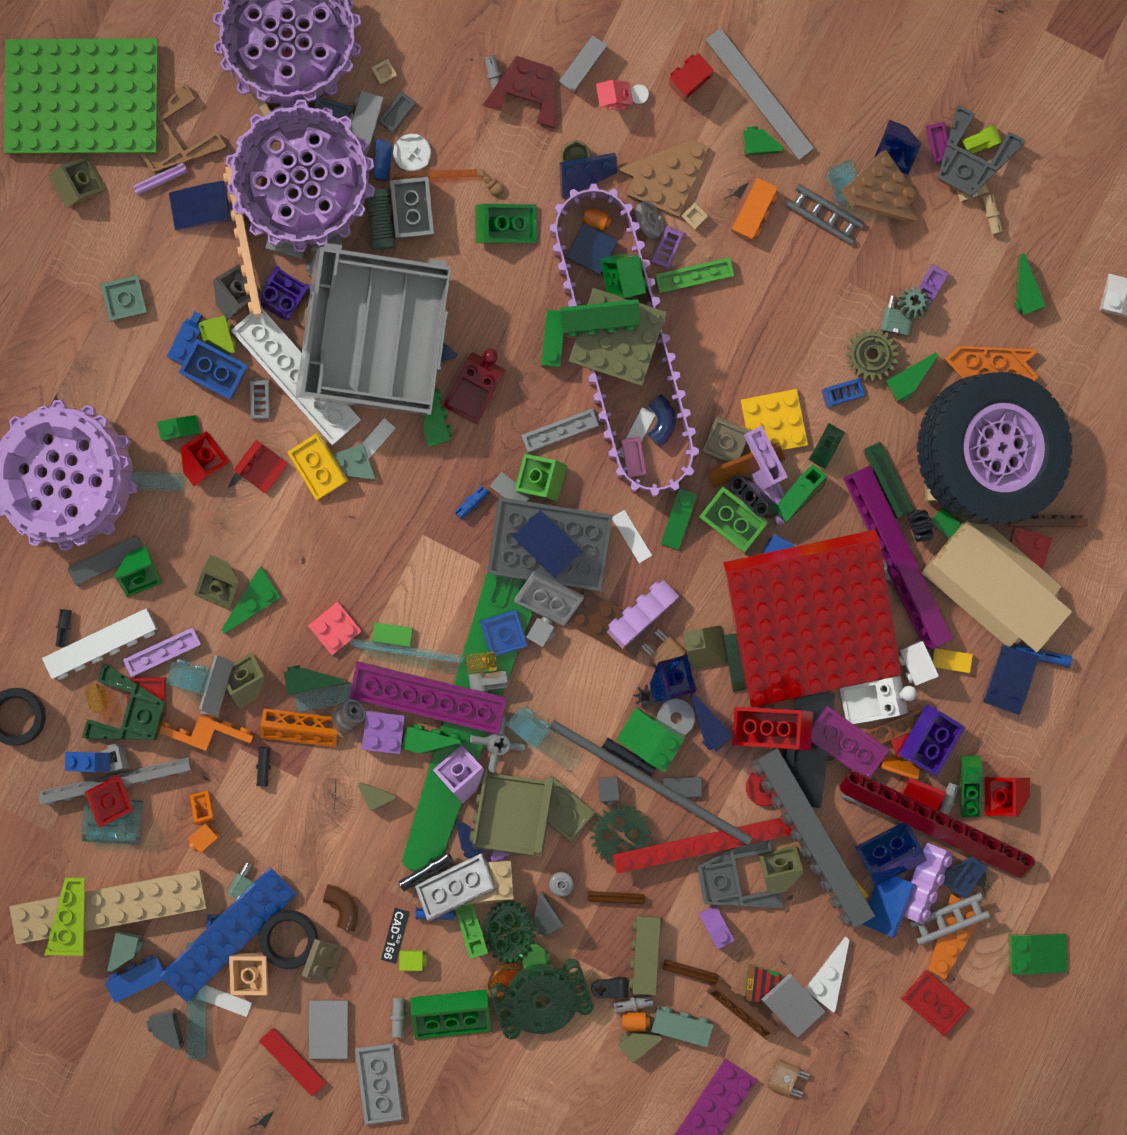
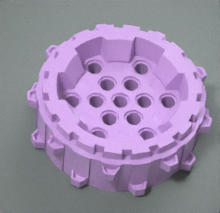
M223 0V11L214 14L213 23L220 28V41L214 44L215 54L224 57L220 66L224 72H230L232 77L238 81V93L242 96L251 93L257 97V100L264 103H277L283 108H290L295 105L297 100H305L306 103L316 101L323 94L333 97L338 93L336 85L346 73H350L353 68L350 60L353 57L360 56L361 46L355 42L354 36L355 29L361 25L360 15L351 12L354 7L351 0ZM251 12H257L259 14V17L256 19H251L249 17V14ZM285 12H290L293 16L287 20L282 15ZM324 13L326 17L323 20H319L316 18V15ZM269 21L276 24L272 29L267 28L265 25ZM301 22H307L309 24V27L307 29H301L299 27V24ZM285 31H290L293 34L290 38L282 36ZM269 40H273L276 43L272 48L267 47L265 44ZM301 41H307L309 43V46L306 48H301L299 46V43ZM254 49L259 54L256 57H251L248 54L249 51ZM285 50L292 51L290 57H284L282 53ZM319 50L326 53L322 58L317 57L315 54ZM241 66L246 74L252 78L253 83L249 80L246 81L248 78L237 67ZM284 69H290L292 71V74L290 76H284L282 74V71Z
M297 100L295 105L290 108H283L282 106L274 108V111L264 117L258 114L250 118L252 127L247 133L245 132L243 136L238 138L236 153L228 155L225 163L232 169V182L227 185L228 193L237 197L232 208L237 215L245 214L251 221L249 231L255 236L265 233L268 235V242L275 246L279 243L293 244L296 252H305L307 246L312 244H318L320 247L324 246V243H328L331 238L337 235L347 238L351 234L349 225L357 217H362L366 211L363 207L365 199L374 197L375 188L368 183L369 171L374 168V162L372 158L364 156L369 145L365 138L357 139L350 131L352 120L347 116L337 119L333 116V111L326 107L322 110L309 108L305 100ZM313 136L320 138L319 143L316 145L310 144V139ZM275 142L282 144L278 151L272 150V144ZM306 154L313 155V159L309 163L303 162V157ZM292 157L294 162L292 165L286 166L284 165V159ZM335 167H344V172L341 175H336L334 173ZM317 169H323L325 171L323 177H315V172ZM304 172L306 177L304 180L298 181L296 180V174ZM285 175L287 180L285 183L279 184L277 183V177ZM260 178L267 179V184L264 187H260L257 184ZM316 187L318 192L316 195L310 196L308 195V189ZM297 190L299 195L297 198L291 199L289 198V192ZM322 202L330 203V208L327 211L320 210ZM290 208L292 210L291 215L288 217L282 216V210Z
M54 400L51 407L45 405L39 407L38 410L29 413L24 418L14 416L9 420L10 430L0 441V516H6L9 522L17 529L16 531L22 536L27 535L29 544L40 546L44 541L58 543L61 550H71L74 543L77 546H83L88 544V540L97 537L101 533L111 535L116 531L115 521L124 512L129 496L137 493L138 484L132 480L133 465L127 450L131 443L127 435H118L104 415H96L95 407L85 405L81 410L67 408L63 400ZM50 435L53 436V442L51 444H49L47 441ZM88 441L89 449L85 451L84 443ZM56 453L59 454V460L57 462L54 461V455ZM76 456L78 461L77 464L73 466L72 458ZM26 465L29 466V472L27 474L24 473V467ZM44 468L47 469V475L45 477L42 476V470ZM62 471H64L66 474L64 480L60 479V473ZM80 474H82L84 477V480L81 484L78 482V477ZM100 477L102 484L98 487L96 480ZM50 486H52L54 489L52 495L48 494V488ZM68 489H71L72 495L68 499L66 492ZM40 500L42 507L40 510H37L36 504ZM74 507H77L78 514L74 517L72 510Z

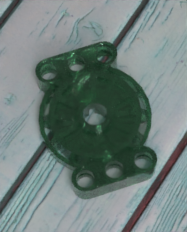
M574 958L566 960L563 968L542 963L530 965L518 972L509 982L508 987L503 983H495L490 989L491 998L503 1034L510 1040L518 1038L521 1029L532 1034L553 1033L567 1025L574 1017L576 1011L581 1015H589L594 1009L580 962ZM577 968L575 972H569L570 969ZM577 985H583L581 988L575 989ZM498 993H504L502 996H495ZM541 996L548 997L545 1000V1005L536 1000ZM582 1002H588L586 1005H580ZM504 1009H509L507 1013H501ZM509 1026H515L511 1030L507 1029Z

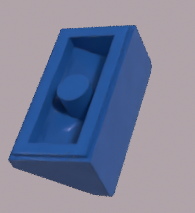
M380 139L376 140L375 180L389 181L392 143Z

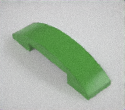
M463 905L455 909L469 958L474 959L488 954L474 905Z

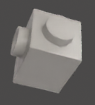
M545 617L537 618L526 638L543 647L546 641L550 642L556 633L553 631L552 621Z

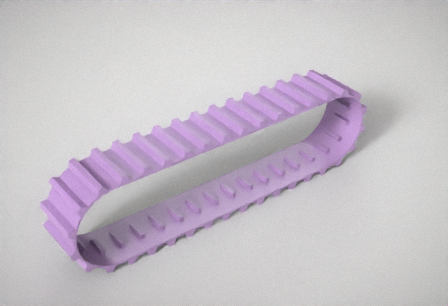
M591 184L589 190L578 192L572 189L570 190V198L564 204H557L555 206L557 218L556 223L550 225V236L556 238L553 254L560 257L562 261L558 264L559 275H565L567 280L563 283L564 293L571 294L572 299L568 302V307L580 306L581 302H576L573 288H576V283L570 282L567 270L571 269V265H566L563 252L566 251L565 245H560L558 234H562V227H558L561 216L566 217V209L573 203L577 205L579 200L591 197L592 200H595L597 197L608 200L610 205L614 203L621 210V217L625 216L629 224L626 232L627 234L631 233L634 242L631 251L632 253L636 252L639 258L642 259L641 253L644 252L645 244L644 241H638L636 237L639 234L640 226L639 223L632 222L631 214L633 207L631 203L624 204L617 197L618 191L614 188L607 192L599 190L596 184ZM642 259L643 269L641 270L647 282V288L645 289L650 301L646 305L657 309L660 305L659 297H653L651 292L654 289L655 281L652 278H648L646 273L650 268L649 260ZM662 328L657 345H662L665 358H662L661 361L662 364L667 363L670 376L666 379L667 382H672L675 395H672V401L677 400L680 411L676 416L677 419L682 418L685 432L682 433V438L687 437L689 450H686V455H690L687 468L682 467L681 471L684 474L676 482L671 479L668 481L670 484L668 486L657 488V484H652V488L640 485V480L637 479L634 482L627 476L625 472L628 469L627 467L622 469L618 455L622 454L621 449L616 450L613 436L617 435L616 431L611 432L608 418L611 417V412L606 413L603 399H606V394L601 395L598 381L601 380V375L596 376L595 370L591 369L592 374L588 377L589 385L596 386L597 393L593 395V401L595 404H600L602 412L598 414L599 422L606 423L607 430L603 433V438L606 441H611L612 449L608 452L609 459L616 460L618 466L615 472L616 477H624L631 484L630 491L633 493L640 489L648 491L651 497H657L660 491L667 489L673 493L679 489L678 483L683 477L690 478L694 470L691 468L693 458L699 454V449L693 447L692 437L696 433L695 428L688 427L686 420L691 415L690 409H683L681 402L686 394L685 391L678 390L676 383L681 377L680 372L673 371L671 365L675 361V354L668 353L666 347L670 342V336L663 334Z

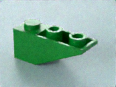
M439 388L434 389L431 415L425 416L423 425L429 448L450 442V437L453 436L451 426H446L444 418L448 417L445 406L441 407L439 400L442 399Z
M812 464L779 501L776 515L786 523L791 520L825 486L827 475Z
M414 724L413 727L407 726L401 749L427 754L462 745L466 741L461 740V736L450 733L449 736L442 735L443 731L432 728L430 732L425 730V726Z
M980 755L961 756V817L981 816L983 766Z

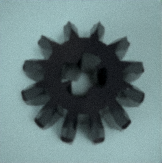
M924 509L910 513L909 521L914 539L917 542H925L932 539L934 534L928 512Z

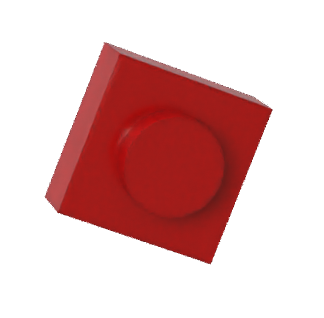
M909 734L890 740L897 758L901 757L898 753Z

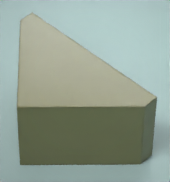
M359 783V789L370 811L395 800L397 796L371 785Z

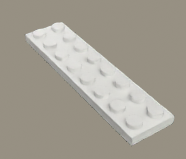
M263 309V317L255 318L254 313L249 314L231 330L232 333L325 438L334 445L356 426L361 419L348 405L295 398L301 351Z

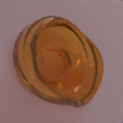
M513 962L502 963L492 972L487 985L488 990L497 998L511 995L523 984V972Z

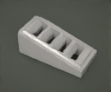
M269 378L250 379L251 419H270ZM254 385H265V388H254ZM254 393H265V396H254ZM254 401H266V404H254ZM255 409H266V412H255Z

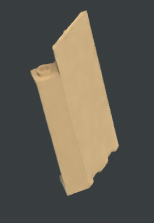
M964 521L957 532L944 544L939 553L922 571L925 577L1008 648L1013 643L1018 644L1023 640L1034 651L1038 652L1072 612L1057 599L1059 596L1057 592L1061 585L991 525Z

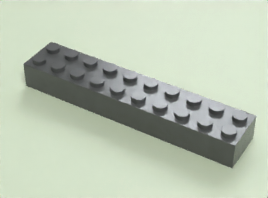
M778 748L770 749L751 760L753 772L756 776L759 775L761 777L763 789L765 792L769 791L772 796L770 800L775 809L779 808L782 814L780 816L785 826L788 825L790 827L792 839L794 842L799 843L801 846L799 850L804 859L808 858L811 863L809 868L814 876L817 875L819 877L821 889L829 894V902L840 913L838 917L844 926L856 928L875 917Z

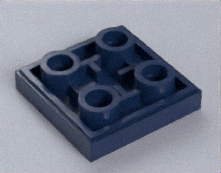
M584 223L566 258L600 275L602 272L600 258L610 256L618 241Z

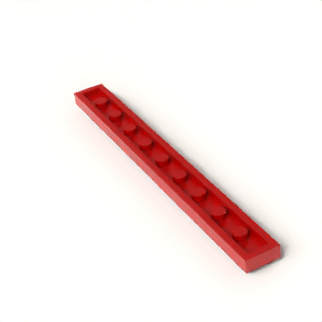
M780 817L736 827L753 837L749 844L789 836L790 832H792L788 825L785 826ZM721 830L613 854L612 858L616 874L740 847L746 844Z

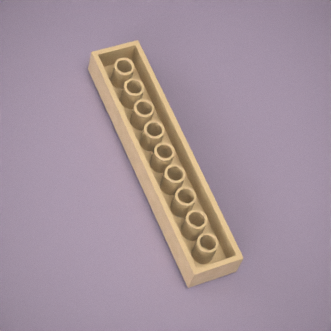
M202 870L85 891V931L208 908ZM60 896L9 906L16 944L49 938Z

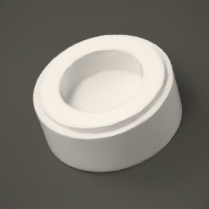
M635 85L631 88L633 103L640 105L647 101L649 92L645 86Z

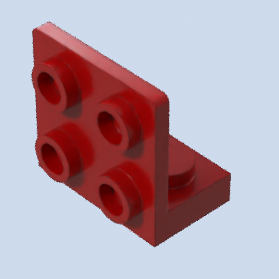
M255 440L233 471L263 493H267L288 463L258 440Z

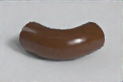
M328 884L323 903L331 904L338 909L339 918L336 926L345 930L355 931L358 920V909L355 900L347 891L338 886Z

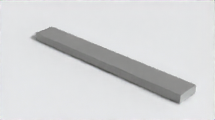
M719 28L706 38L705 41L798 161L811 152L814 147L723 30Z

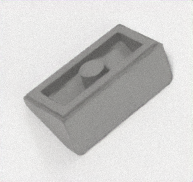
M503 472L490 485L492 489L504 498L528 501L531 497L530 495L514 491L516 482Z

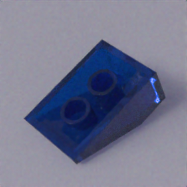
M224 181L206 183L169 192L175 231L232 221Z
M541 510L513 536L554 579L582 553L574 542Z
M1002 644L983 694V702L1020 715L1039 656Z
M692 693L690 698L701 737L704 739L702 743L709 751L712 749L717 751L733 735L695 693Z

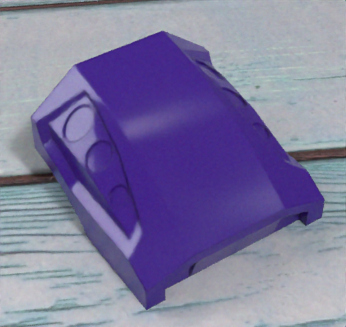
M277 266L259 294L261 306L279 318L289 321L310 285L300 282Z

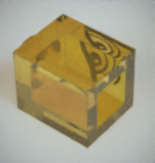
M495 651L465 654L467 674L497 671Z

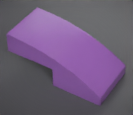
M934 264L931 265L918 289L922 288V294L928 293V296L925 298L931 300L930 304L927 305L928 307L932 304L949 274Z

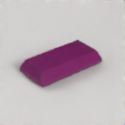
M945 122L926 126L933 163L942 162L948 142Z

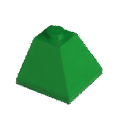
M146 546L136 548L134 551L127 553L115 574V578L126 597L162 584L160 575Z

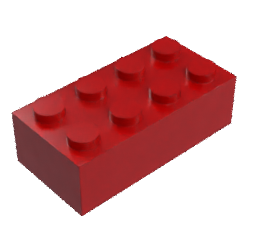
M734 707L732 745L811 750L813 712Z

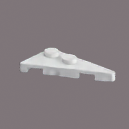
M846 936L805 987V990L833 1013L836 1011L849 945V939Z

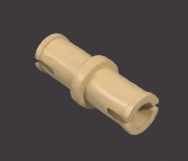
M994 194L982 197L987 213L985 217L988 218L991 234L1003 232L999 218L1000 211L997 210Z

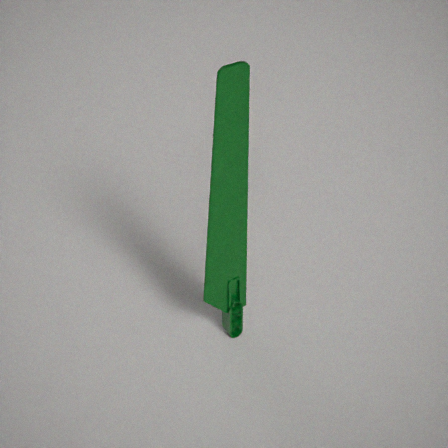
M486 573L454 685L470 688L468 674L506 671L508 681L519 649L492 657L491 659L480 620L517 609L525 635L533 611L515 603L514 598L526 583V579ZM482 656L483 658L489 657L490 661H492L491 666H488V670L482 660ZM505 688L490 689L487 693L502 696ZM443 721L440 729L443 731L442 735L449 736L450 733L460 735V739L466 741L465 744H462L463 747L478 762L484 745L470 743V737L473 735L485 738L489 732ZM461 745L438 750L433 753L402 858L403 865L408 869L417 871L427 865L431 858H437L446 850L462 803L433 770Z

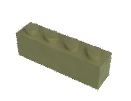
M637 915V920H633L632 931H636V939H632L631 950L635 951V956L630 961V970H634L633 977L629 978V989H632L633 994L656 995L660 917Z

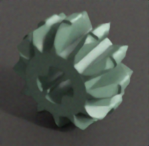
M914 286L911 287L910 291L904 289V294H900L898 297L901 301L897 305L902 307L900 313L906 311V318H909L912 314L914 320L917 319L918 315L923 317L925 315L924 312L929 310L927 305L931 302V300L925 299L928 293L922 294V288L916 291ZM913 300L917 301L915 306L912 305Z

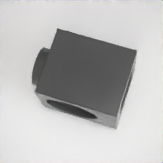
M617 776L598 778L600 802H604V805L616 804L615 800H619Z

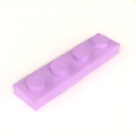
M194 627L123 659L130 676L133 677L200 646L201 642Z

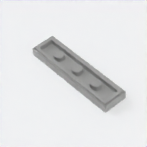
M592 408L521 436L527 452L530 453L597 428L599 423Z

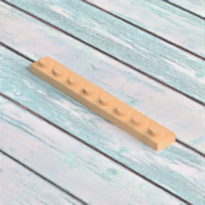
M229 166L225 167L226 173H223L225 185L232 182V169ZM227 192L228 202L233 205L237 197ZM233 209L230 210L232 221H236L237 228H234L236 240L239 239L240 246L237 247L239 258H243L244 265H241L242 275L247 277L248 282L244 284L246 295H250L251 302H248L250 314L254 313L255 318L263 317L244 215H237Z

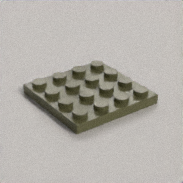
M593 288L587 305L626 301L628 299ZM639 303L640 326L637 327V330L625 331V328H619L614 333H606V330H600L595 335H586V332L578 333L579 336L576 337L568 362L642 386L666 312Z

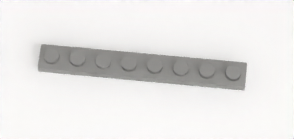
M190 757L42 790L39 792L40 805H52L58 800L64 799L69 801L76 796H86L85 791L116 775L121 777L125 788L131 786L132 783L139 782L143 784L149 782L150 779H165L169 775L176 773L177 775H183L191 770Z

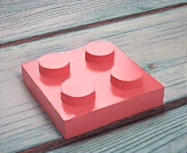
M336 602L308 625L331 655H334L362 632L339 602Z

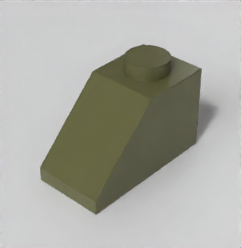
M626 1032L619 1038L618 1046L629 1060L634 1063L662 1040V1036L654 1033L631 1032L629 1034Z

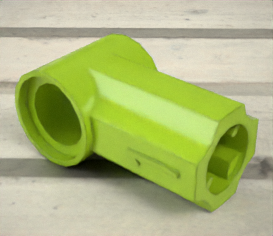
M996 125L981 130L976 135L965 138L961 142L964 150L974 154L983 149H990L1002 144V139Z

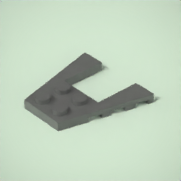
M958 105L938 180L972 198L1025 144L1026 140L1008 132L991 163L973 155L957 145L973 120L975 113Z
M770 840L735 847L696 866L704 904L783 908L781 893L768 895V892L765 891L742 896L735 862L736 858L771 852Z

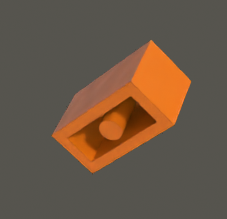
M207 822L188 838L190 841L189 846L195 852L199 851L202 853L219 839L221 834L210 822Z

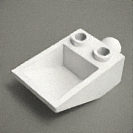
M900 676L840 688L845 717L852 724L908 713L906 701L914 700L917 695L914 687L906 686L903 688Z

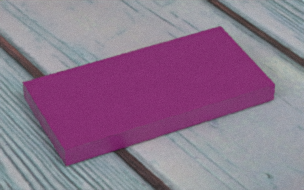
M829 706L825 707L812 726V743L850 770L861 773L869 778L872 777L890 751Z

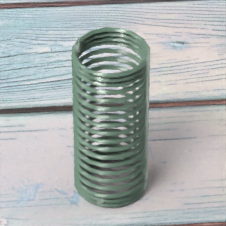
M389 189L375 190L374 197H371L376 199L367 198L369 223L371 224L370 234H372L371 245L374 250L396 247L395 238H392L395 235H389L395 233L392 231L394 228H390L394 226L392 224L394 222L390 221L393 218H388L393 216L391 214L392 211H388L392 210V205L389 204L391 201H387L391 200Z

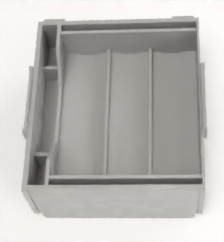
M324 243V247L315 250L295 398L420 416L431 415L437 370H441L440 363L448 312H445L451 266H447V261L430 259L429 263L345 251L342 250V245Z

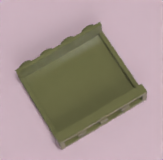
M485 769L479 786H482L481 794L478 793L476 798V805H479L478 812H474L473 823L476 824L475 831L471 830L470 842H473V848L542 858L554 780L546 778L544 781L488 773V770Z

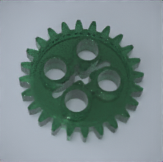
M617 804L614 810L610 805L609 812L602 809L604 815L600 816L597 814L596 816L599 821L592 822L596 828L590 829L591 832L595 833V835L590 836V839L596 842L591 844V846L598 847L595 853H602L601 860L607 857L608 864L613 860L612 855L618 853L616 848L619 844H626L628 847L627 851L649 847L646 845V842L652 841V839L647 837L652 831L646 830L650 823L644 824L647 817L640 818L641 811L634 813V806L627 810V804L624 805L623 809H620V805ZM618 816H622L625 819V823L621 827L614 824V820ZM610 823L619 832L624 830L625 837L633 842L634 846H630L622 838L618 840L617 834L607 824ZM631 829L639 830L640 835L637 839L629 837ZM605 831H610L613 834V838L608 842L602 839V834Z
M515 901L496 903V907H491L492 913H487L489 920H484L487 924V927L482 928L486 931V934L483 935L484 938H487L485 943L490 946L488 952H493L492 957H498V962L503 961L504 964L517 963L518 961H523L524 957H528L527 952L533 951L530 945H535L532 937H537L533 933V930L537 927L532 926L535 919L529 918L531 912H526L527 907H521V903H516Z

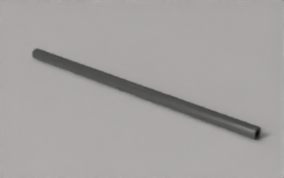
M553 720L549 728L744 844L749 845L753 837L559 722Z

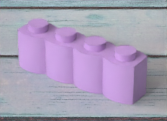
M664 580L660 583L656 581L649 588L651 592L647 595L643 593L636 599L637 604L633 608L628 606L622 612L624 615L619 620L615 618L608 625L610 628L607 633L622 649L679 598L678 594Z
M930 843L926 844L911 880L916 886L904 917L924 924L929 919L931 913L930 906L937 900V890L944 883L945 870L950 867L953 860L951 852Z

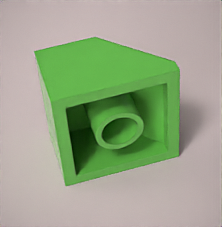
M524 454L514 491L558 502L567 465L557 460Z

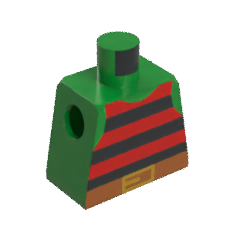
M748 964L745 991L746 1002H763L762 998L780 982L779 972Z

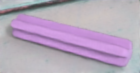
M181 163L133 186L135 193L140 195L188 172L184 163Z

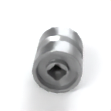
M356 700L347 701L332 716L334 728L340 733H350L365 719L366 711L364 706Z

